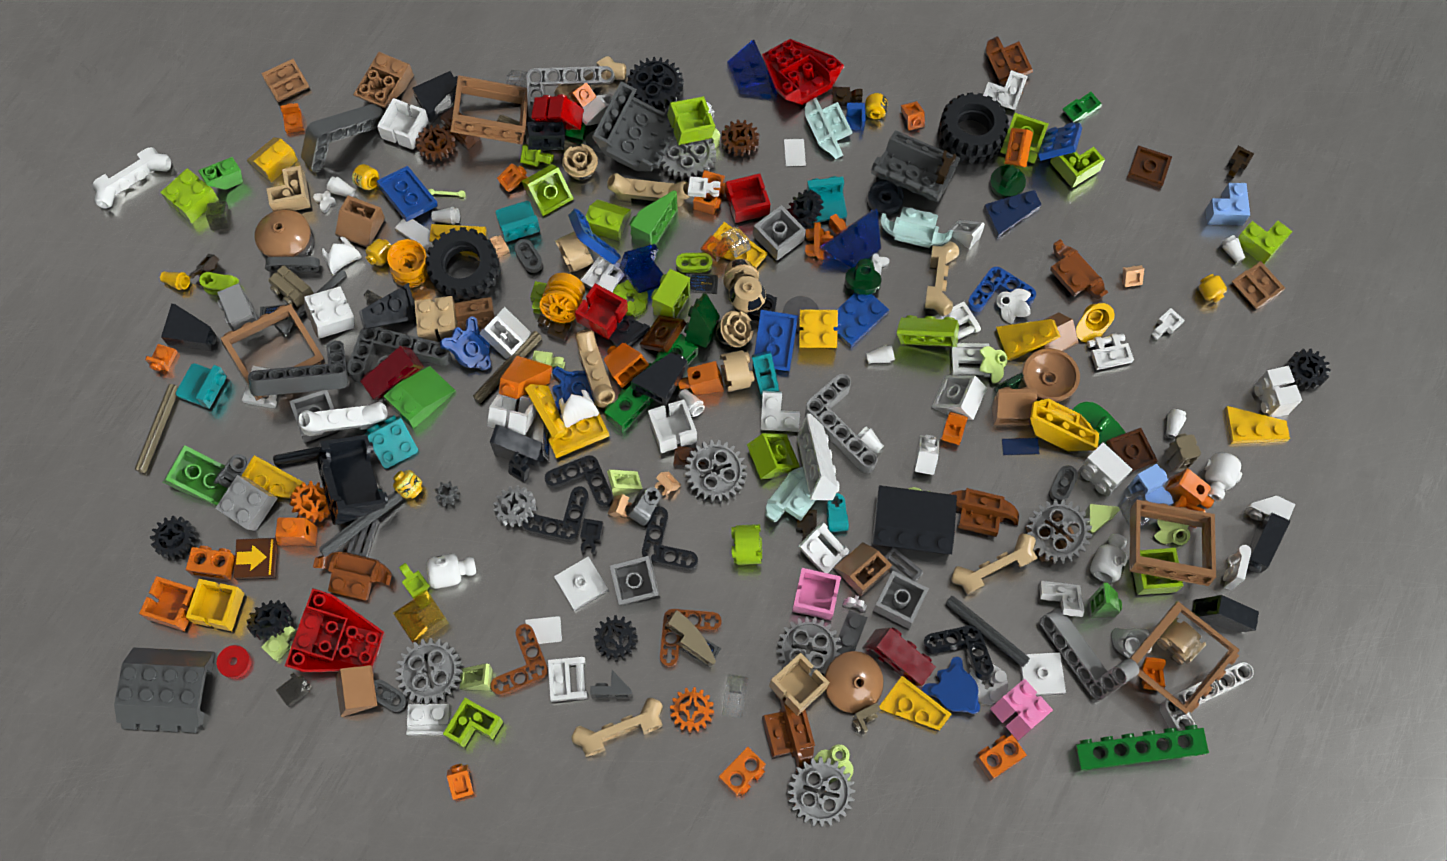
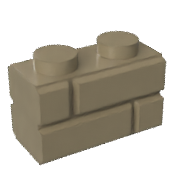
M285 265L279 268L277 273H274L268 280L272 292L277 296L281 294L284 297L283 300L288 305H294L296 308H300L304 304L305 296L314 294L311 287Z
M1186 433L1177 435L1175 441L1169 444L1170 447L1165 452L1167 460L1170 461L1171 471L1177 472L1189 469L1201 455L1194 435H1186Z

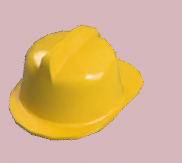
M1106 303L1091 304L1086 307L1082 318L1076 326V334L1079 340L1087 343L1088 340H1093L1094 337H1101L1114 320V309Z

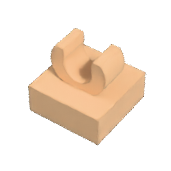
M501 235L490 238L498 258L510 253Z
M1142 265L1123 267L1122 284L1124 287L1143 285L1144 268Z
M669 471L661 472L656 477L659 482L655 484V488H660L662 485L665 487L664 492H662L663 496L668 495L670 491L678 490L681 486Z
M624 494L614 496L608 514L613 517H629L625 512V508H629L632 504L628 502L629 497Z

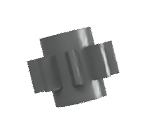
M451 481L448 484L440 482L441 486L438 489H434L439 494L435 499L437 501L442 500L443 506L450 503L454 505L453 501L459 499L458 494L455 493L459 490L458 487H452Z

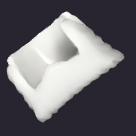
M340 237L342 244H333L329 253L324 248L321 250L322 257L331 275H335L341 268L362 257L359 251L345 237Z
M581 390L583 396L571 394L566 403H564L563 398L559 400L565 427L568 428L580 420L599 415L598 409L586 390Z
M1115 628L1111 634L1112 642L1119 653L1130 658L1149 635L1147 629L1141 630L1139 628Z

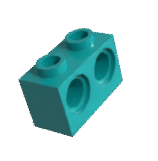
M771 351L752 355L760 395L763 394V391H779Z

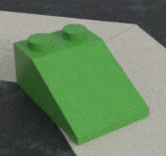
M673 190L640 210L637 216L632 217L629 224L631 226L632 243L650 252L653 250L678 210L676 191Z
M429 366L399 382L384 395L387 404L414 429L456 391Z
M185 445L179 451L163 480V483L215 506L218 505L228 490L219 483H213L225 465Z

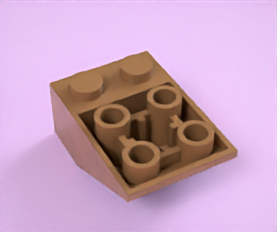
M378 52L353 95L386 108L393 98L396 99L406 90L414 74L410 64Z

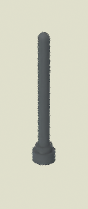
M344 270L339 271L316 293L332 289L346 276V272ZM304 304L295 311L299 318L306 313ZM289 317L287 320L279 321L274 326L283 336H286L291 332L290 329L294 322Z

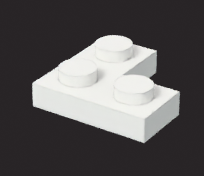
M1011 70L1005 87L988 82L983 96H991L992 100H997L1001 106L1016 110L1028 76Z
M763 391L761 430L799 432L800 412L781 411L782 392Z
M1040 581L1041 599L1061 602L1062 615L1083 617L1084 605L1080 585Z

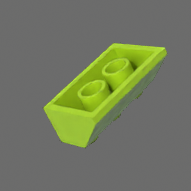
M908 315L906 318L901 317L897 335L901 344L957 347L959 323L953 317L936 319L933 316L917 318L916 316Z

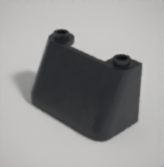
M367 435L320 441L317 466L333 525L343 524L384 509L385 505L388 504L387 493L377 487L370 462L371 453L374 452L373 443L369 442Z

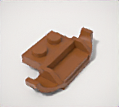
M998 36L988 40L986 54L998 77L999 83L1003 87L1006 86L1011 70L1024 75L1033 73V69L1019 41L1004 48Z
M1061 239L1053 244L1054 253L1059 262L1051 266L1050 271L1073 296L1084 289L1096 299H1100L1108 293L1105 290L1102 277L1092 269L1077 250L1064 245Z
M969 488L950 493L951 495H957V511L961 512L958 528L997 537L999 524L1003 522L1004 518L1012 520L1014 525L1018 526L1019 512L1003 496Z
M343 551L333 552L327 557L323 555L316 557L313 568L328 569V571L332 572L328 592L365 601L369 599L372 582L378 581L385 583V585H390L392 577L390 570L379 560Z
M784 697L782 700L779 698L782 708L779 709L780 712L762 716L771 755L776 757L791 754L792 757L796 758L797 766L803 769V761L808 765L810 764V758H813L815 746L806 710L797 716L784 703L786 698Z

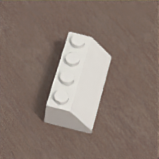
M806 414L798 433L797 441L810 500H833L839 491V481H836V468L832 464V451L828 447V435L825 434L824 426L811 414Z

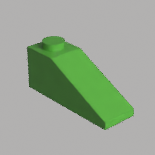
M1103 583L1089 598L1091 618L1116 617L1122 610V601L1118 599V593L1108 583Z

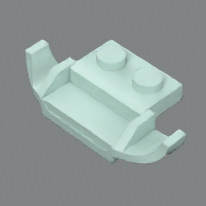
M815 97L806 103L805 117L819 146L837 159L843 156L837 141L852 134V130L838 102L821 109Z
M903 207L901 216L896 217L895 222L888 220L884 213L881 216L882 227L887 233L895 237L894 240L930 248V246H938L948 242L953 234V230H949L947 233H938L939 227L936 226L938 215L931 212Z
M803 467L789 472L782 484L771 498L768 499L765 516L771 519V521L777 522L785 511L801 521L816 501L810 500Z

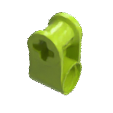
M205 272L200 276L199 282L207 294L219 296L217 292L238 284L239 279L231 275Z

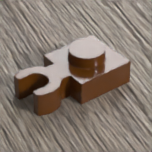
M677 446L673 466L684 467L689 463L686 462L687 457L692 458L690 452H695V448ZM705 462L698 463L700 467H706L707 465Z

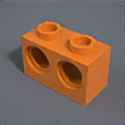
M704 170L702 178H708V183L713 181L720 182V188H713L714 190H719V196L714 197L707 193L706 198L694 197L693 209L714 215L716 209H719L721 206V194H725V176Z
M208 546L191 548L186 566L188 573L193 576L231 581L235 556L230 550L219 548L218 551L211 550L212 548ZM206 557L202 564H198L201 558ZM225 560L224 565L218 567L219 562Z
M1003 735L995 741L996 746L991 749L987 746L978 752L980 756L976 759V762L990 781L1027 756L1013 735L1009 737ZM1005 745L1012 748V755H1007L1004 752ZM987 757H993L996 760L995 767L987 763Z
M747 747L723 771L718 780L735 797L739 794L743 796L751 788L750 782L754 778L758 781L765 773L763 769L766 764ZM753 761L756 763L757 768L749 771L745 768V763ZM733 776H739L742 779V784L734 786L731 784L730 779Z

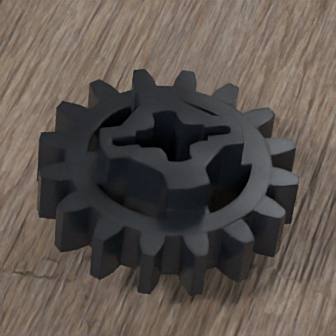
M804 190L803 194L798 192V197H793L794 201L789 203L791 208L787 209V211L806 229L807 224L812 226L813 221H818L817 216L822 215L820 210L824 209L821 205L824 201L813 190Z
M1305 349L1295 352L1288 360L1289 364L1287 365L1291 370L1294 380L1298 381V386L1300 387L1304 384L1305 389H1308L1310 386L1313 389L1318 385L1321 386L1329 378L1328 373L1331 371V369L1326 368L1330 363L1324 362L1325 356L1320 357L1319 351L1314 354L1312 349H1309L1307 352Z
M172 516L171 520L165 517L163 524L157 522L159 527L158 529H152L155 535L150 536V539L155 541L151 544L155 552L159 555L161 554L164 558L169 556L171 559H175L176 555L183 557V551L189 553L188 547L195 545L191 540L196 539V536L193 534L195 529L188 520L185 521L181 516L178 520L175 516ZM179 526H180V527H183L184 530H185V532H183V531L179 528ZM162 543L166 544L167 549L162 546Z
M270 600L267 605L263 602L262 607H255L256 612L250 613L251 618L246 620L248 623L247 628L254 638L258 637L259 640H262L265 637L266 640H269L271 636L276 638L279 632L284 633L283 628L290 626L288 622L292 621V612L285 602L281 604L280 600H277L273 603Z
M614 615V620L606 617V623L599 622L601 629L595 628V632L598 635H595L593 638L595 641H599L595 644V647H601L599 653L601 655L606 653L607 659L611 655L614 656L615 660H617L619 655L624 659L626 652L632 654L631 647L636 648V643L633 642L638 640V636L634 634L636 628H630L632 622L628 621L625 623V617H622L621 620H618L617 615ZM615 625L622 626L624 628L620 629L615 627ZM608 628L607 635L603 637L605 630ZM612 631L619 637V645L613 639ZM629 637L627 645L623 647L624 641ZM610 646H611V647H613V648H616V650H611V649H608L607 647H610Z

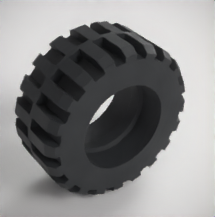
M971 92L967 93V95H958L957 99L953 98L949 101V104H946L938 128L939 141L943 144V149L947 150V152L949 151L952 155L956 154L962 162L967 160L968 163H974V161L980 163L984 162L985 158L987 160L993 158L1003 146L1009 128V119L1005 109L1000 107L1001 104L997 100L993 101L991 96H983V93L973 94ZM965 120H974L984 125L988 133L979 136L970 135L964 132L958 123Z
M460 227L458 231L455 228L449 229L450 233H441V238L439 240L435 238L432 242L433 248H428L427 253L429 257L427 256L425 261L427 273L436 289L443 293L445 297L452 296L458 302H461V299L470 301L473 297L479 299L481 298L480 294L483 292L485 294L490 292V285L494 287L496 284L495 277H499L500 273L498 269L500 267L498 255L491 241L483 233L478 234L477 230L472 228L467 231L466 227ZM469 251L479 256V266L472 275L466 278H454L448 275L446 271L447 264L455 254Z

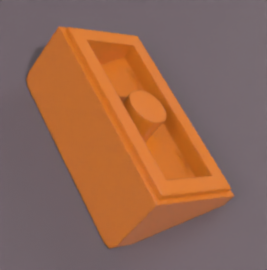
M1011 128L1004 164L1019 167L1027 166L1033 136L1032 131Z

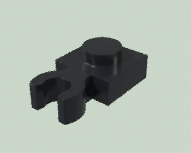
M517 451L509 461L508 473L525 482L529 477V466L526 464L528 458L525 456L522 459Z
M584 518L580 538L585 540L581 544L582 553L585 552L587 546L592 547L591 553L595 554L596 546L594 541L600 542L603 521Z

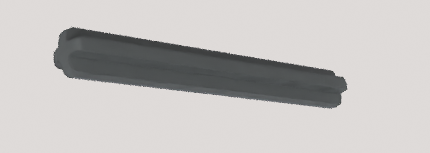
M397 491L392 492L387 496L388 504L385 505L384 509L356 519L320 546V553L324 557L330 555L403 500V497Z
M951 596L947 600L946 605L970 625L979 629L986 638L1019 665L1024 667L1029 662L1030 658L956 597Z

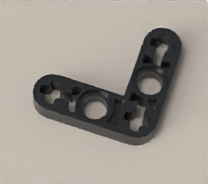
M588 455L549 470L545 474V483L551 489H557L586 478L596 504L600 508H608L612 504V493L599 462L594 456ZM589 461L591 464H593V468L589 469V467L587 466V462ZM580 464L583 469L582 473L580 472V467L578 466ZM569 468L577 470V474L572 477L568 476L566 472ZM562 471L565 478L564 480L562 479V476L560 474V472ZM551 476H554L555 478H557V479H556V481H557L556 483H553V481H550V480H551ZM596 477L602 479V484L599 486H594L591 483ZM603 490L604 496L608 497L605 503L601 500L599 492Z
M582 486L575 487L572 490L563 521L533 514V517H527L528 522L534 520L535 524L541 525V521H543L542 530L540 531L537 525L529 528V525L523 521L522 524L525 531L530 534L561 541H575L579 536L588 504V491ZM582 492L584 497L580 498L579 506L577 505V496L575 495H579ZM572 510H579L580 516L573 519L569 516V513ZM550 523L556 525V530L552 533L545 530L546 525ZM572 528L574 534L567 536L564 531H569Z
M655 507L648 522L642 547V557L648 556L646 551H650L652 543L654 544V553H656V555L652 554L651 556L653 564L686 571L694 570L698 565V557L694 552L662 545L668 522V512L664 507ZM659 512H662V515L664 517H661L659 526L656 525L657 517L654 515H658ZM652 530H658L661 533L658 539L650 537L649 534ZM672 552L676 558L674 561L668 562L664 558L665 554ZM679 554L682 555L681 559L687 560L688 557H692V561L695 562L686 565V561L680 560L681 564H678Z
M968 625L930 633L924 638V650L929 654L966 648L975 676L983 681L989 680L992 677L993 663L982 633L975 626ZM968 633H972L975 638H971ZM954 636L958 641L956 643H949L947 638ZM930 641H933V643L936 644V646H932V644H929ZM980 649L983 655L975 656L972 651ZM981 662H983L984 669L987 670V673H984V671L981 670Z

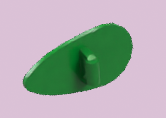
M1082 402L1073 408V411L1081 414L1090 423L1092 428L1099 433L1098 445L1106 444L1107 440L1126 433L1104 408L1094 402Z

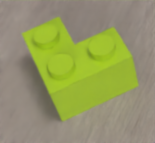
M1092 147L1081 155L1076 151L1051 158L1050 163L1073 188L1099 172L1105 159L1095 147Z
M1252 221L1238 238L1244 251L1257 261L1265 264L1293 231L1280 221H1277L1267 232Z
M464 698L443 735L450 741L465 748L475 730L493 740L503 720L494 713Z

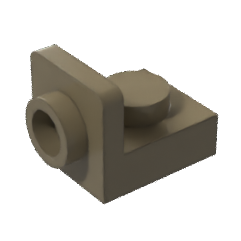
M877 703L855 713L853 716V725L857 732L861 731L862 735L868 732L864 720L869 723L878 718L877 714L881 709Z

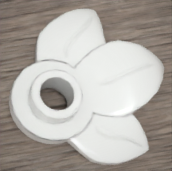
M1015 289L1011 293H1000L996 303L1001 309L1003 320L1012 324L1016 316H1029L1031 311L1025 301L1030 297L1031 293L1024 289ZM1007 297L1009 299V303L1004 304L1002 302V299Z

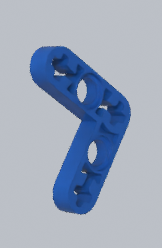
M574 208L568 217L577 238L611 264H615L621 258L620 254L593 234L584 214Z
M992 267L971 294L968 300V308L973 312L981 311L997 289L1011 293L1015 289L1007 287L1009 282L1015 283L1016 289L1022 288L1031 293L1030 297L1025 301L1028 305L1034 302L1036 291L1033 287L1004 269ZM996 273L999 274V277H997L993 283L991 281L993 275H996ZM989 286L991 288V292L985 293L982 291L981 287ZM979 296L982 297L979 304H973Z

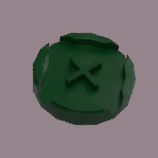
M1004 165L993 171L990 177V187L995 195L1005 199L1022 194L1026 186V178L1023 172L1015 165Z
M870 259L859 260L856 266L849 269L845 275L846 287L849 290L850 288L854 290L856 294H873L881 287L882 278L875 270L874 263Z

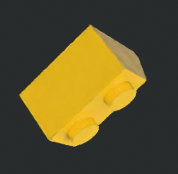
M275 137L247 159V162L271 183L283 173L282 169L290 168L298 161L294 150L281 138Z

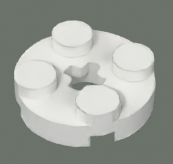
M981 664V670H983L984 673H987V670H985L983 664ZM993 665V675L989 679L992 687L985 689V685L982 684L983 680L978 679L973 670L969 673L978 685L979 704L992 705L997 703L1007 693V675L995 665Z

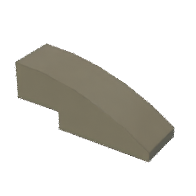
M678 610L674 611L664 626L680 636L677 644L709 667L714 665L716 660L705 638L688 618Z

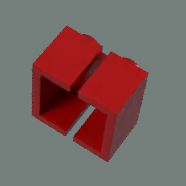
M542 95V97L534 98L531 118L537 122H563L564 130L565 124L567 130H581L584 109L577 105V102L568 99L566 95Z
M760 173L725 182V194L729 206H731L735 223L770 214L771 204Z
M595 283L586 295L587 301L584 299L575 311L576 322L609 339L617 328V323H620L627 313L628 304L627 300Z

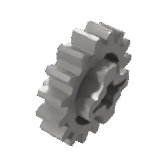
M517 485L515 489H512L509 486V491L501 490L503 495L496 496L498 502H493L495 506L493 511L498 521H502L503 525L506 526L509 523L511 527H514V524L517 523L520 527L522 521L528 523V516H534L532 511L537 509L535 506L536 500L532 492H528L526 487L520 489L519 485Z

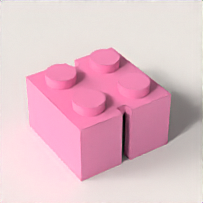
M802 568L792 612L831 621L841 576Z
M1023 679L990 708L1002 723L1014 712L1018 713V716L1005 726L1018 741L1053 711L1041 696L1037 697L1035 695L1037 691L1026 679Z

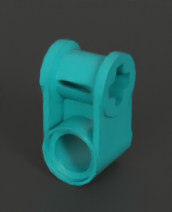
M836 493L834 499L827 502L828 530L830 532L849 531L845 498L843 495ZM833 501H836L839 506L835 507Z

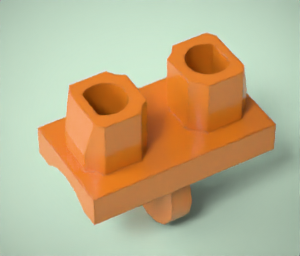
M820 222L814 223V228L806 229V239L808 241L814 240V244H807L805 246L807 256H817L818 260H824V249H830V245L835 243V237L830 235V231L822 229Z

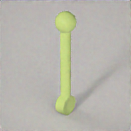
M428 190L431 195L459 196V198L466 196L463 190L459 192Z

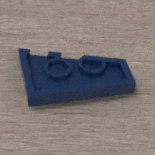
M1032 190L985 204L984 210L998 238L1006 230L1013 228L1016 223L1040 209L1042 204L1036 191Z

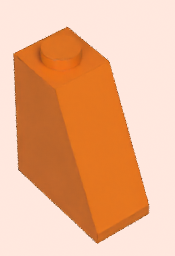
M516 356L500 378L499 394L518 399L528 394L525 388L530 384H549L552 366Z

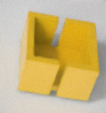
M800 310V327H803V330H800L799 348H837V331H834V327H838V310Z
M199 579L186 618L194 624L232 631L245 593L236 586L221 583L219 585L216 582Z

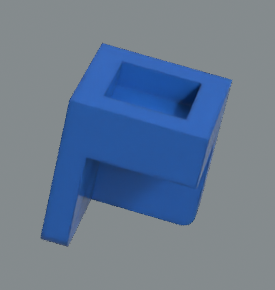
M847 103L846 120L852 131H864L866 121L865 103Z

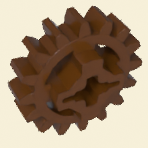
M737 119L735 124L731 121L730 127L725 125V129L721 132L723 149L728 148V154L734 152L735 157L738 153H740L741 157L744 156V153L750 155V150L755 151L756 146L759 145L757 127L753 128V123L747 125L746 120L740 123L739 119Z
M439 124L435 128L430 125L428 130L424 127V133L419 132V138H416V146L420 155L425 156L426 160L431 157L433 162H435L436 158L442 161L443 156L449 158L448 153H453V148L456 147L455 138L452 132H450L451 130H447L446 126L440 128Z

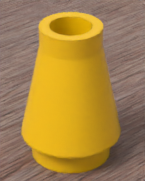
M164 271L160 275V281L177 290H185L189 287L190 277L184 272Z

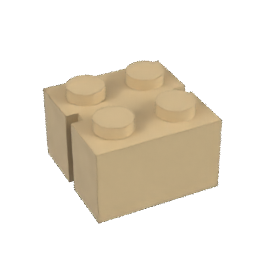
M453 297L435 298V302L432 299L415 301L418 337L438 342L435 330H438L441 340L450 338L453 330L458 327Z
M802 653L798 654L773 677L769 684V687L781 700L784 697L786 698L784 703L797 716L820 696L830 683L817 669L813 672L812 676L809 675L813 665Z

